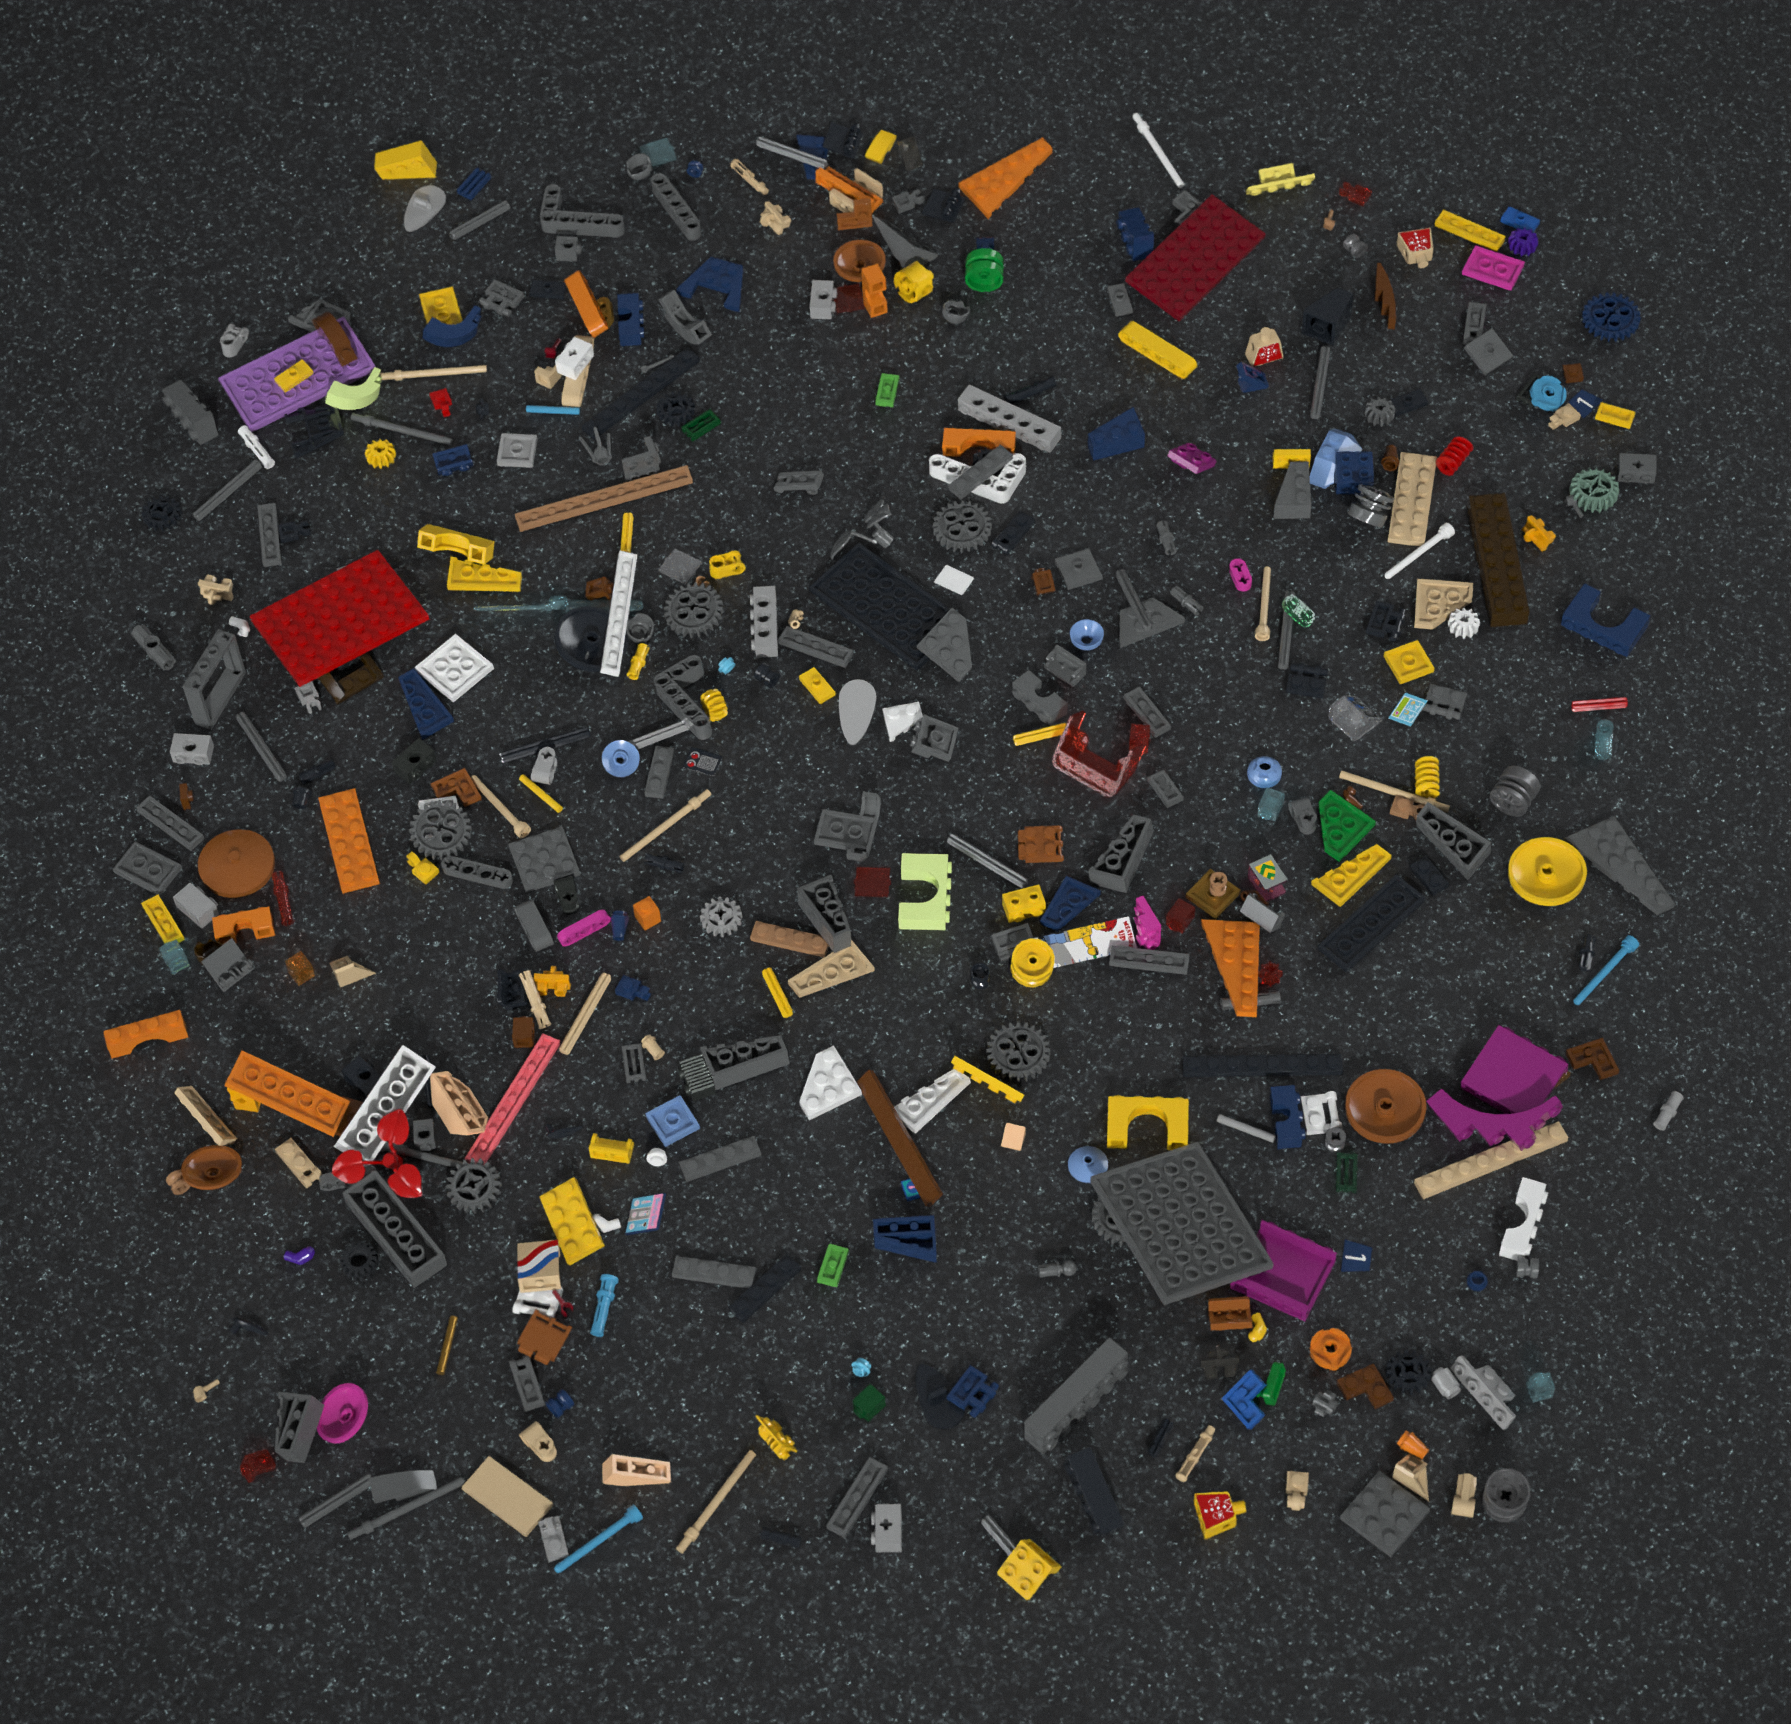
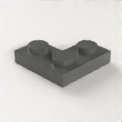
M1185 190L1173 199L1172 204L1183 212L1175 219L1174 224L1179 227L1202 204Z

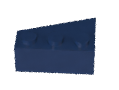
M1139 207L1120 211L1119 219L1116 220L1118 229L1122 231V240L1127 244V253L1131 255L1133 261L1145 259L1153 252L1154 233L1153 231H1148V228H1150L1149 224L1144 223L1145 217Z
M1134 407L1088 433V449L1093 461L1145 447V433Z
M934 1215L873 1219L876 1249L937 1263Z

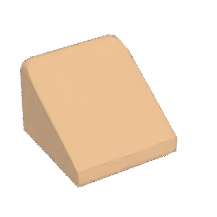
M1006 1123L1001 1147L1021 1151L1026 1128Z

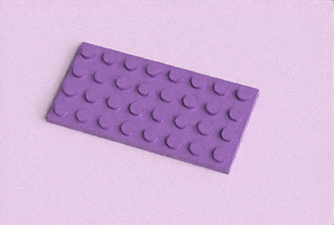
M344 317L337 321L351 342L350 345L358 359L343 367L340 366L326 339L315 330L218 378L251 432L284 417L286 413L288 415L298 410V408H302L326 396L334 380L349 385L371 374L376 366ZM303 359L313 370L314 374L285 393L276 384L274 378Z

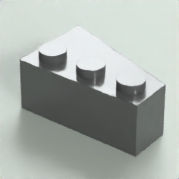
M1290 462L1275 503L1274 519L1310 518L1309 462Z
M278 1392L280 1408L277 1409L279 1426L276 1427L275 1452L287 1461L305 1463L325 1405L311 1395Z

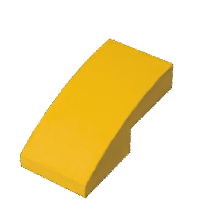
M881 130L871 143L865 157L882 164L887 151L891 150L897 136Z

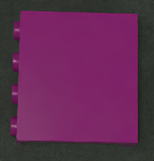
M1498 1025L1461 1081V1089L1504 1114L1523 1112L1537 1107L1547 1100L1562 1075L1567 1073L1568 1064L1562 1057L1551 1055L1544 1047L1535 1046L1528 1038L1519 1037L1514 1034L1512 1029L1508 1027L1503 1028Z
M1262 1220L1260 1230L1256 1236L1274 1263L1273 1269L1232 1282L1230 1289L1302 1321H1306L1336 1262L1337 1253L1329 1247L1315 1244L1309 1238L1304 1239L1297 1236L1291 1230L1281 1229L1272 1222Z

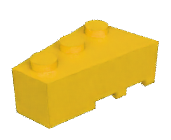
M422 140L382 151L375 155V170L382 179L436 177L437 162Z

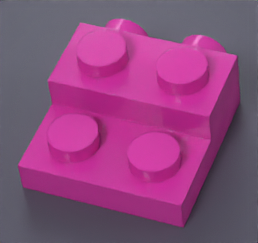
M1144 896L1136 898V907H1134L1136 913L1134 921L1138 930L1136 939L1139 945H1143L1145 949L1155 950L1160 946L1161 924Z

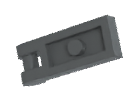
M1469 302L1463 345H1467L1482 335L1486 304Z
M821 470L781 472L777 477L778 482L775 483L774 490L778 493H783L787 490L819 489L824 474Z
M524 1355L521 1359L509 1360V1365L524 1410L527 1412L545 1406L530 1358ZM524 1366L526 1367L525 1369H522V1370H519V1371H518V1368H521V1367H524Z

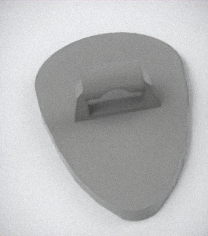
M424 186L413 193L404 216L406 231L412 232L419 229L440 211L446 202V196L442 189L436 186Z
M860 679L846 683L839 694L841 728L850 745L857 744L866 733L874 713L877 698L873 686L867 681Z

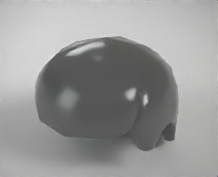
M644 153L636 154L626 162L627 173L634 180L645 179L652 171L650 158Z
M949 300L942 307L944 318L952 324L964 322L970 313V306L965 307L963 301Z
M638 613L628 621L626 633L633 642L644 643L652 637L654 622L647 614Z

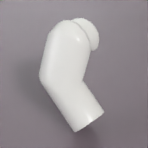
M233 616L230 618L229 625L239 628L238 634L247 637L248 632H250L248 622Z
M599 1214L593 1215L595 1224L602 1233L621 1228L618 1218L607 1221Z

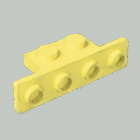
M1293 163L1261 169L1258 171L1261 184L1248 187L1246 195L1256 196L1263 191L1271 193L1283 187L1291 189L1298 184L1306 186L1315 179V174L1296 177Z

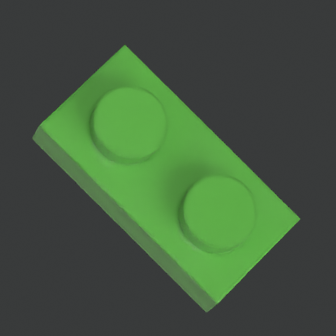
M881 374L876 396L877 406H894L899 375Z
M833 1244L828 1245L817 1278L818 1283L833 1287L838 1286L849 1253L848 1248Z

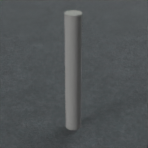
M1221 1114L1218 1116L1217 1122L1272 1143L1275 1140L1276 1135Z

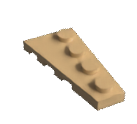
M851 940L850 947L836 953L832 952L789 979L788 984L800 998L873 972L874 966Z

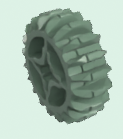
M1596 467L1594 470L1588 468L1587 472L1582 469L1580 473H1576L1575 478L1571 480L1569 491L1570 495H1575L1573 499L1577 500L1579 508L1584 507V511L1589 509L1592 513L1594 510H1597L1600 513L1602 509L1607 511L1609 507L1612 508L1614 503H1616L1619 495V485L1615 477H1611L1610 472L1605 473L1604 469L1598 471Z

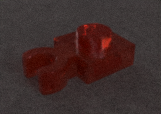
M1348 182L1343 183L1344 189H1339L1341 196H1349V201L1363 207L1372 195V190L1357 184L1355 187H1352Z

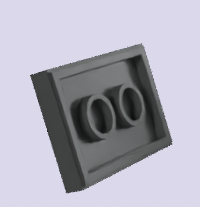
M135 841L113 868V872L161 896L180 872L182 866Z

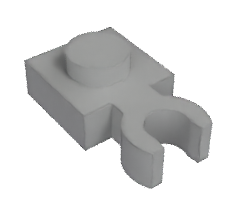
M312 681L301 687H295V692L302 706L306 704L310 714H312L311 707L317 706L321 710L320 701L317 700L320 699L319 694Z

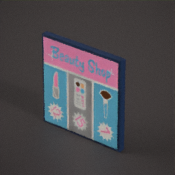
M660 1193L632 1198L625 1234L631 1235L659 1230L666 1194Z

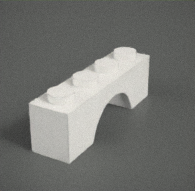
M1522 1178L1515 1204L1524 1211L1526 1221L1519 1227L1506 1229L1500 1249V1256L1517 1261V1257L1530 1255L1532 1244H1529L1530 1238L1535 1239L1538 1227L1534 1225L1536 1221L1540 1222L1543 1212L1540 1206L1541 1203H1546L1548 1192H1545L1546 1184Z

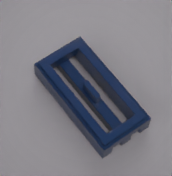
M476 168L457 189V193L472 200L491 179V175L489 173L485 174L483 170L480 172L479 168Z

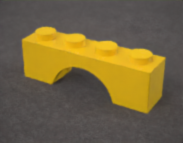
M426 524L419 530L417 547L433 552L438 550L457 551L464 554L468 561L485 565L493 558L495 541Z

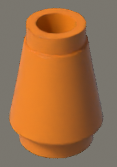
M1407 1430L1397 1442L1401 1450L1420 1459H1423L1429 1451L1413 1432L1410 1433Z

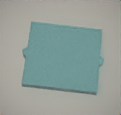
M667 138L639 146L641 153L650 158L652 167L677 160L673 151L674 148L670 145Z

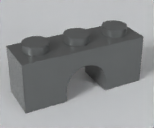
M1030 670L1012 682L1014 697L1017 700H1021L1030 711H1034L1042 722L1053 726L1067 715L1068 703L1055 692L1048 697L1038 696L1042 692V681Z

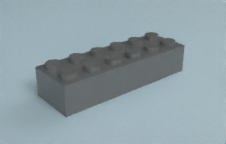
M376 1170L343 1192L347 1206L413 1288L447 1266L443 1252Z
M1109 1337L1024 1422L1025 1440L1042 1454L1047 1450L1051 1451L1056 1446L1057 1440L1061 1436L1065 1437L1071 1431V1426L1075 1422L1079 1423L1085 1417V1412L1090 1407L1094 1408L1099 1403V1398L1104 1393L1108 1394L1113 1389V1384L1118 1379L1122 1380L1127 1375L1128 1352Z

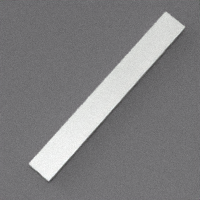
M619 551L600 670V673L617 677L620 673L637 554Z

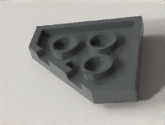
M951 608L922 639L917 648L960 682L972 668L966 619Z

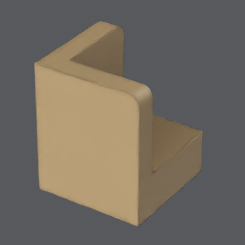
M556 365L554 368L547 366L545 369L538 366L534 371L536 382L550 389L562 376V374L557 372Z

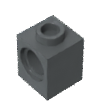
M557 236L555 245L556 260L577 262L578 255H581L582 251L581 244H578V237Z
M433 1119L413 1121L416 1150L428 1152L436 1149V1128Z

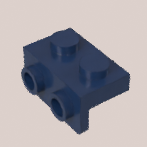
M467 444L432 454L438 475L449 476L453 474V471L460 470V472H463L473 466Z

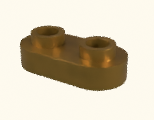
M601 297L596 301L610 327L614 322L613 306L607 297Z

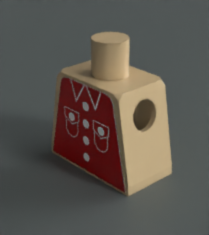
M1431 228L1398 233L1397 247L1408 264L1417 263L1419 268H1425L1428 265V261L1432 260Z
M1264 327L1260 333L1250 336L1245 355L1251 367L1283 358L1281 342L1274 329Z

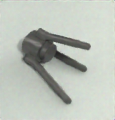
M594 427L598 445L594 453L582 436L579 439L592 457L593 463L605 465L612 459L610 433H607L606 449L601 444L597 428Z

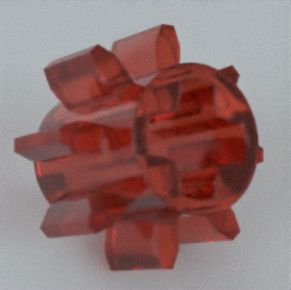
M1271 961L1265 965L1261 964V970L1258 971V977L1262 978L1261 983H1265L1270 987L1275 983L1279 984V977H1282L1283 971L1279 970V964L1271 963Z

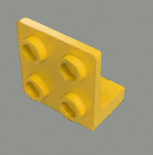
M1025 1539L1018 1543L997 1574L1026 1600H1030L1049 1574L1057 1573L1062 1566L1031 1539Z

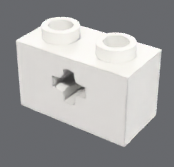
M574 337L571 342L566 344L561 355L559 354L556 358L557 372L576 380L594 356L592 344Z

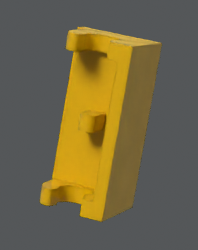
M593 1133L589 1145L590 1157L630 1164L634 1148L633 1139L623 1142L599 1138L597 1134Z

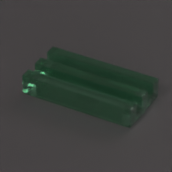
M1337 1153L1336 1192L1342 1190L1344 1193H1348V1191L1356 1193L1358 1154ZM1341 1158H1345L1344 1185H1341ZM1349 1159H1353L1352 1186L1348 1185Z

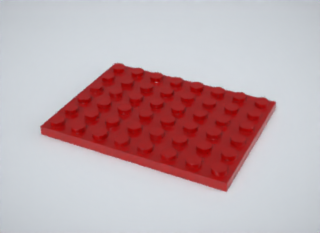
M379 550L249 616L251 622L299 687L429 620L427 612Z

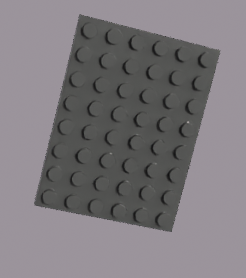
M1198 1142L1091 1176L1090 1182L1163 1305L1273 1269L1274 1263Z

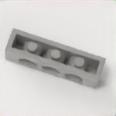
M775 586L753 587V594H750V605H754V609H750L751 620H754V624H751V635H755V639H751L752 651L755 650L756 658L778 657Z

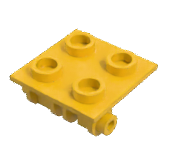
M755 1416L762 1424L758 1428L759 1435L770 1445V1448L773 1449L779 1458L785 1460L790 1456V1451L797 1452L793 1446L795 1444L788 1435L784 1436L780 1431L782 1427L775 1420L771 1421L767 1417Z

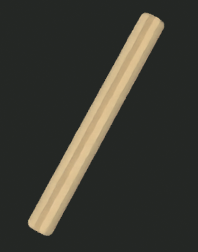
M602 973L559 1047L561 1053L568 1055L571 1052L611 981L609 974Z

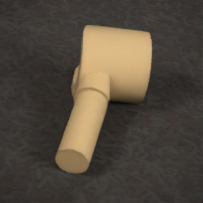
M216 1379L204 1387H195L193 1393L196 1402L204 1401L207 1398L205 1392L220 1383L219 1380Z

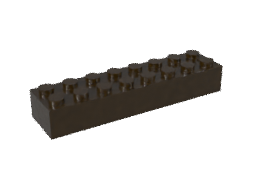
M1506 494L1469 496L1467 511L1490 627L1527 624L1529 606Z

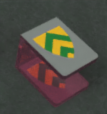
M1271 854L1249 864L1248 879L1267 902L1286 893L1282 884L1287 882V878Z

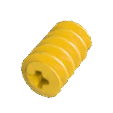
M1425 756L1415 762L1416 795L1425 798H1436L1439 796L1438 758Z

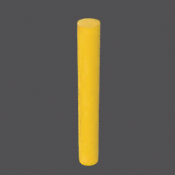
M522 774L519 777L523 784L557 813L562 811L563 807L526 775Z

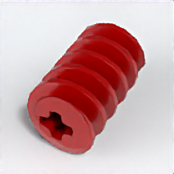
M1454 437L1436 459L1437 468L1445 475H1453L1454 471L1458 470V467L1462 465V462L1473 451V445L1466 438Z

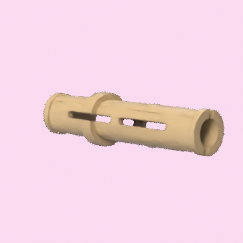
M524 971V974L520 973L519 977L532 1007L530 1010L536 1017L539 1029L546 1028V1025L550 1026L551 1022L545 1011L546 1005L542 1003L531 971Z

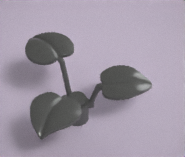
M883 498L872 506L864 517V522H868L867 528L873 525L877 527L872 533L874 538L854 531L845 532L832 547V560L835 554L853 535L871 541L873 544L878 542L883 548L890 545L894 537L878 523L880 520L892 515L889 505L887 503L884 504Z

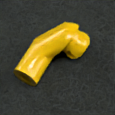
M1255 1313L1251 1316L1255 1325L1252 1332L1248 1334L1251 1342L1260 1341L1267 1332V1327L1260 1313Z

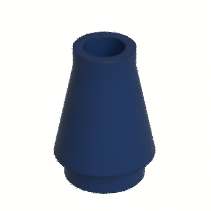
M614 911L610 917L613 940L623 941L630 918L627 912Z

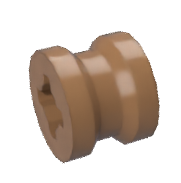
M181 1170L173 1171L166 1178L167 1184L172 1186L171 1190L175 1195L183 1194L191 1187L184 1181Z

